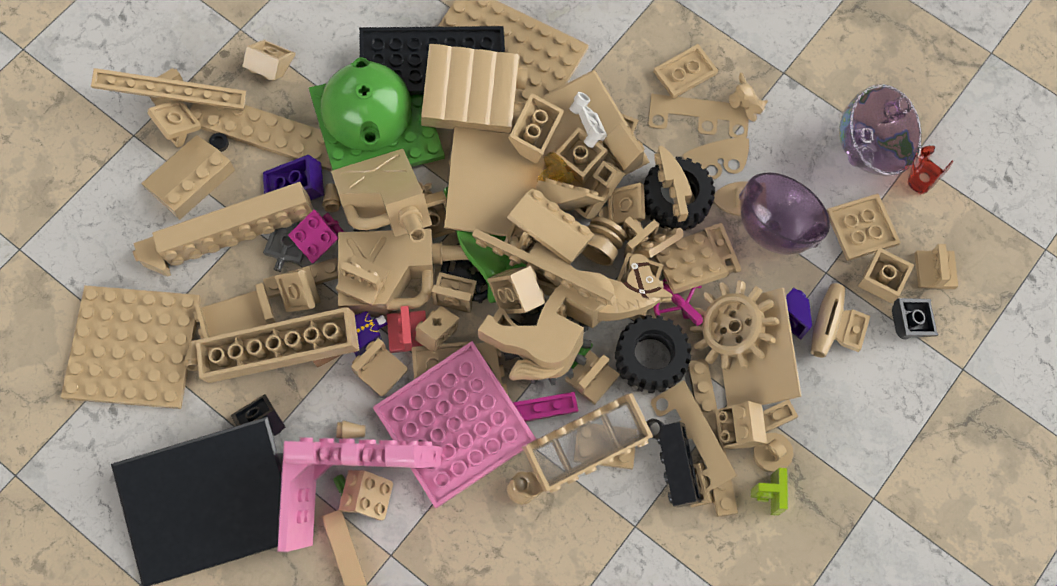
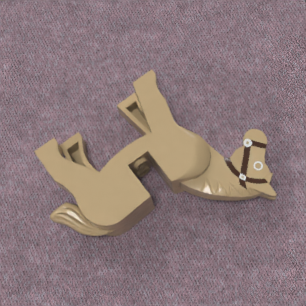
M537 241L529 254L613 293L617 298L614 306L609 304L604 306L598 303L595 297L591 295L585 297L578 293V289L574 287L571 289L566 288L560 284L561 281L557 279L552 281L544 277V273L537 270L535 273L538 286L545 295L550 296L541 311L537 326H518L508 317L505 310L499 307L493 317L488 314L478 329L479 339L505 353L517 354L524 359L518 360L509 374L511 380L558 378L569 371L583 345L584 327L567 319V315L594 328L601 321L630 318L651 309L658 303L671 302L672 294L663 289V281H660L652 274L649 261L642 254L631 256L628 278L623 283L607 278L600 273L579 271Z

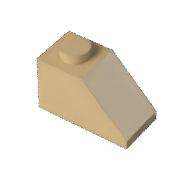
M153 237L133 243L135 247L133 255L136 261H140L148 269L167 277L171 276L167 261L157 253Z

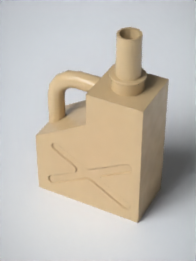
M403 149L331 171L348 224L353 228L372 230L390 225L395 237L408 233L413 242H420L425 238L423 228L431 226L432 223L424 193Z
M424 229L425 238L420 242H413L408 233L395 237L392 230L338 232V283L343 276L340 269L343 262L350 263L353 255L383 267L390 272L372 307L338 292L339 309L348 307L355 315L368 312L370 317L387 316L393 310H401V306H409V309L419 308L427 303L432 296L434 264L443 265V261L469 259L461 245H442V242L433 243L431 229ZM411 279H422V290L417 296L400 298Z

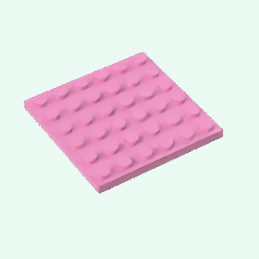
M473 341L373 407L391 438L397 441V445H399V441H418V446L419 442H432V446L442 447L440 467L411 468L436 509L522 452V446L536 440V437Z

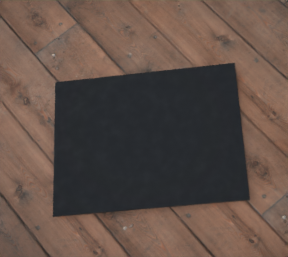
M268 417L111 464L142 586L159 584L278 547L282 467Z

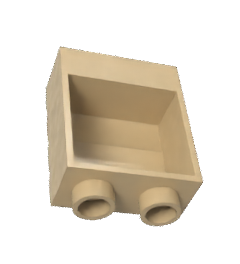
M429 44L421 126L453 130L454 126L510 134L512 125L516 124L524 108V103L514 102L515 90H525L528 68L518 66V54Z

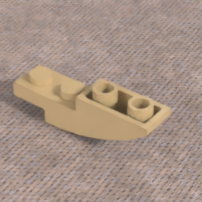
M659 146L657 153L654 154L655 164L659 165L660 169L658 171L659 182H662L663 188H669L670 198L674 200L672 206L673 214L677 216L678 222L686 221L688 216L686 203H689L692 197L690 185L677 160L665 147Z

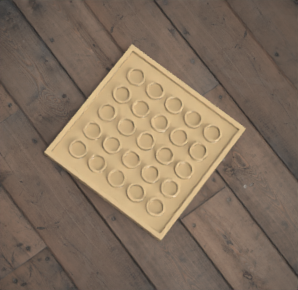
M84 285L61 398L66 400L181 409L188 374L184 360L190 346V341L194 340L197 322L193 311L196 310L195 303L200 304L201 296Z

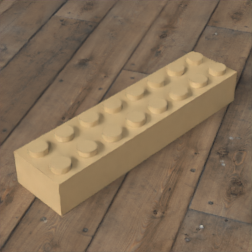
M297 182L152 232L157 253L171 266L181 265L186 260L198 259L204 254L215 253L221 248L237 245L238 242L253 240L261 234H270L275 229L287 228L295 222H302L313 211L310 197L301 182Z
M348 307L196 340L199 378L212 383L359 351L355 314Z

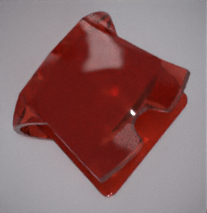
M932 145L922 147L920 156L915 155L908 177V185L919 194H926L931 190L954 162L952 160L944 170L929 159L935 151V146ZM920 174H927L929 181H921Z

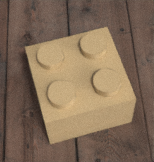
M578 127L554 154V160L556 164L581 184H584L607 158V149L598 142L593 148L588 147L584 143L588 134Z
M878 248L873 254L858 287L893 304L900 296L914 264Z

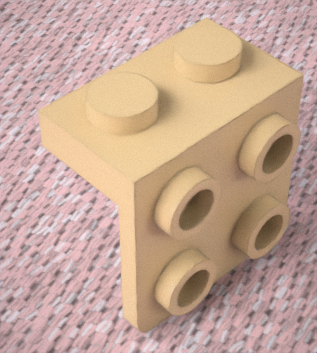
M379 338L375 342H370L363 355H358L353 360V365L351 366L354 374L379 396H385L407 372V367L386 349L384 342Z
M348 470L339 510L360 513L377 520H384L393 482L365 470Z

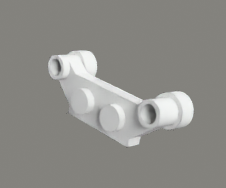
M578 92L569 109L574 114H579L588 134L584 143L588 147L593 148L598 141H604L607 134L598 114L594 113L587 106L590 98L586 94Z

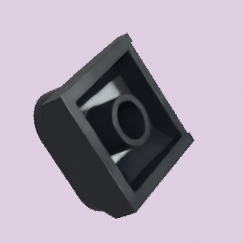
M899 298L894 301L892 316L896 334L901 339L938 336L931 299Z

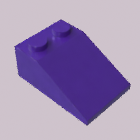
M309 154L263 172L264 194L301 182L310 200L324 196L322 164Z

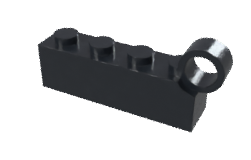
M649 419L646 421L649 429L654 423H658L660 426L659 433L653 435L651 439L657 440L658 444L661 445L660 459L666 469L664 479L669 484L670 492H668V498L670 503L674 507L701 503L685 424L679 421L665 425L658 419Z

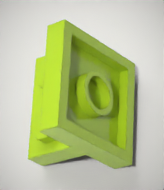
M778 468L772 473L771 483H758L751 489V498H757L759 502H768L771 499V515L779 516L788 509L787 468Z

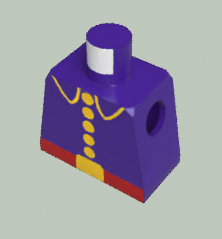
M368 312L355 315L359 351L354 352L356 357L366 351V347L370 342H375L378 338L382 339L378 330L388 325L383 315L373 320Z

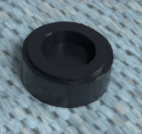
M215 133L210 137L209 144L223 152L228 148L229 141L224 134Z

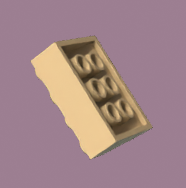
M196 135L141 184L181 220L229 177L235 169L231 161L218 149Z

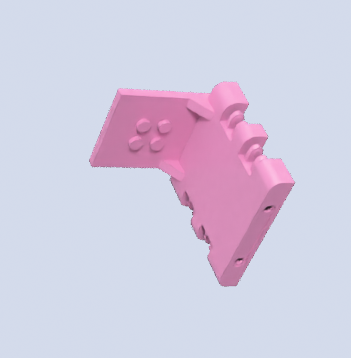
M300 437V442L284 441L278 551L288 552L313 546L316 480L332 465L404 468L440 467L442 447L432 446V442H419L418 446V441H399V445H397L396 440H379V444H376V440L363 439L359 440V444H356L355 439H339V443H334V438H319V442H313V438Z

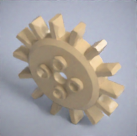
M738 280L736 291L732 294L729 292V287L722 282L719 283L722 296L718 299H715L713 295L707 292L703 294L710 303L706 311L701 308H694L702 315L703 323L699 326H690V331L697 334L703 333L704 339L698 341L693 346L699 351L707 346L712 348L705 358V361L713 364L718 355L722 354L721 368L730 370L732 357H738L740 367L747 369L748 361L746 354L752 351L754 356L763 359L765 356L757 347L761 340L768 343H775L776 341L770 334H765V328L768 325L779 324V319L775 317L765 318L763 313L775 304L772 300L767 299L758 305L756 300L763 290L757 286L752 289L747 297L744 295L746 283L742 280ZM736 311V316L732 318L731 314ZM749 320H752L751 325L748 326V325H747V322H748ZM738 321L740 323L739 329L732 331V324ZM726 328L727 332L723 335L722 331ZM742 337L743 340L741 343H738V339Z

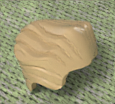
M534 471L518 472L507 486L509 497L521 505L529 504L543 492Z

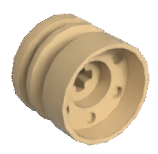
M593 217L588 228L594 236L582 254L595 263L610 266L618 255V249L625 242L627 234L615 222L603 217Z

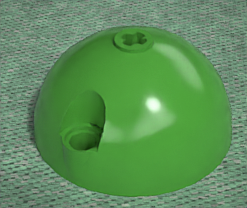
M362 57L355 59L353 63L338 70L326 83L322 93L321 116L326 129L338 142L352 149L372 151L389 146L404 133L411 120V96L401 77L387 66L368 61ZM374 137L375 140L373 142H367L366 138Z

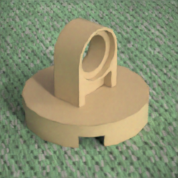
M766 433L767 444L755 446L753 449L754 461L758 467L766 472H775L778 468H787L792 462L794 455L791 443L781 434Z

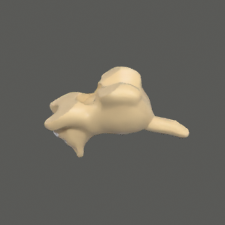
M740 73V85H737L735 92L729 96V103L733 108L742 106L749 120L756 121L757 114L765 112L768 100H760L753 88L746 82L744 74Z

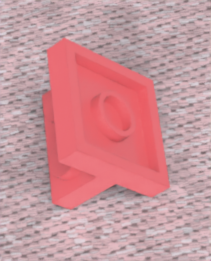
M401 306V313L387 314L390 353L412 351L413 347L423 346L415 340V329L421 321L424 322L426 320L425 310L410 312L409 306Z

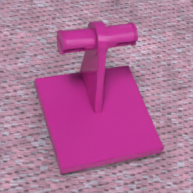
M313 210L288 236L313 264L338 240V232H344V230L339 226V222L334 220L329 213L321 217L316 210Z

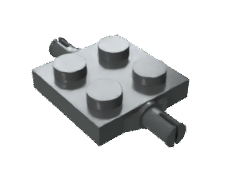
M295 222L287 228L275 229L274 232L270 233L263 253L266 256L277 259L274 267L275 271L281 272L284 262H292L299 265L302 263L304 253L288 236L300 224L299 222Z

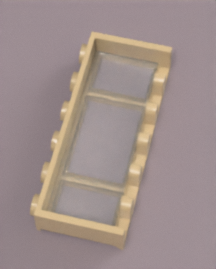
M629 393L522 446V449L534 470L542 491L553 493L561 489V484L565 482L570 484L578 480V475L584 472L587 475L596 471V466L602 463L604 466L613 462V457L619 454L621 457L632 452L630 448L636 445L639 448L648 444V439L652 438L653 435L633 394Z

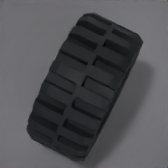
M676 157L675 159L685 173L690 189L695 197L694 202L687 205L688 216L686 221L678 222L677 216L673 214V204L668 202L661 193L663 184L658 179L659 165H655V167L649 170L644 181L646 215H651L650 220L660 223L659 227L663 229L666 226L671 229L681 228L683 231H686L687 227L692 229L696 227L697 223H702L705 216L708 215L715 198V187L713 186V178L711 176L708 177L709 171L706 168H701L702 164L699 162L695 164L691 162L692 159L690 158L683 160L682 157Z
M646 315L643 320L639 317L634 320V323L630 322L625 327V330H622L615 350V365L617 370L621 371V378H626L629 386L635 385L638 387L637 390L643 392V389H646L648 393H654L655 390H658L660 393L664 392L667 388H671L677 382H680L689 367L692 356L690 354L691 344L687 343L689 338L686 333H681L683 328L679 324L674 326L673 320L669 318L667 321L663 320V316L657 315L656 318H652V315ZM647 339L663 343L671 355L669 364L662 369L646 368L635 356L636 345Z

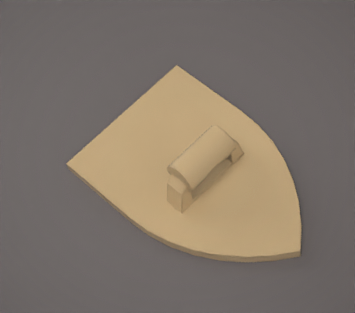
M734 182L725 185L714 194L713 203L727 213L749 217L767 216L765 182Z

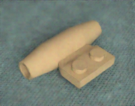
M833 283L830 285L818 311L812 333L811 354L819 358L826 357L835 339L841 346L859 352L863 345L870 316L853 309L844 310L845 287L841 284Z

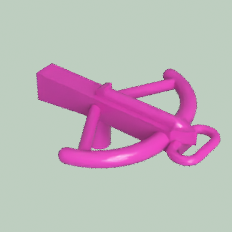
M663 279V289L672 294L671 301L677 307L659 310L660 303L654 306L655 316L657 317L661 313L682 310L684 319H690L696 326L703 323L702 315L689 304L695 289L702 288V285L691 288L685 301L678 293L673 294L669 284L664 283L667 280Z

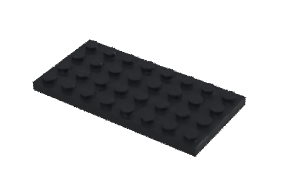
M504 26L359 27L360 57L387 66L396 72L406 84L410 94H424L429 44L505 52Z

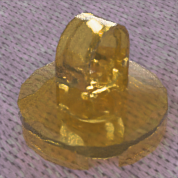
M549 152L544 157L547 168L538 176L537 182L538 180L545 182L546 178L566 184H571L574 181L572 171L568 172L565 166L567 164L559 155Z

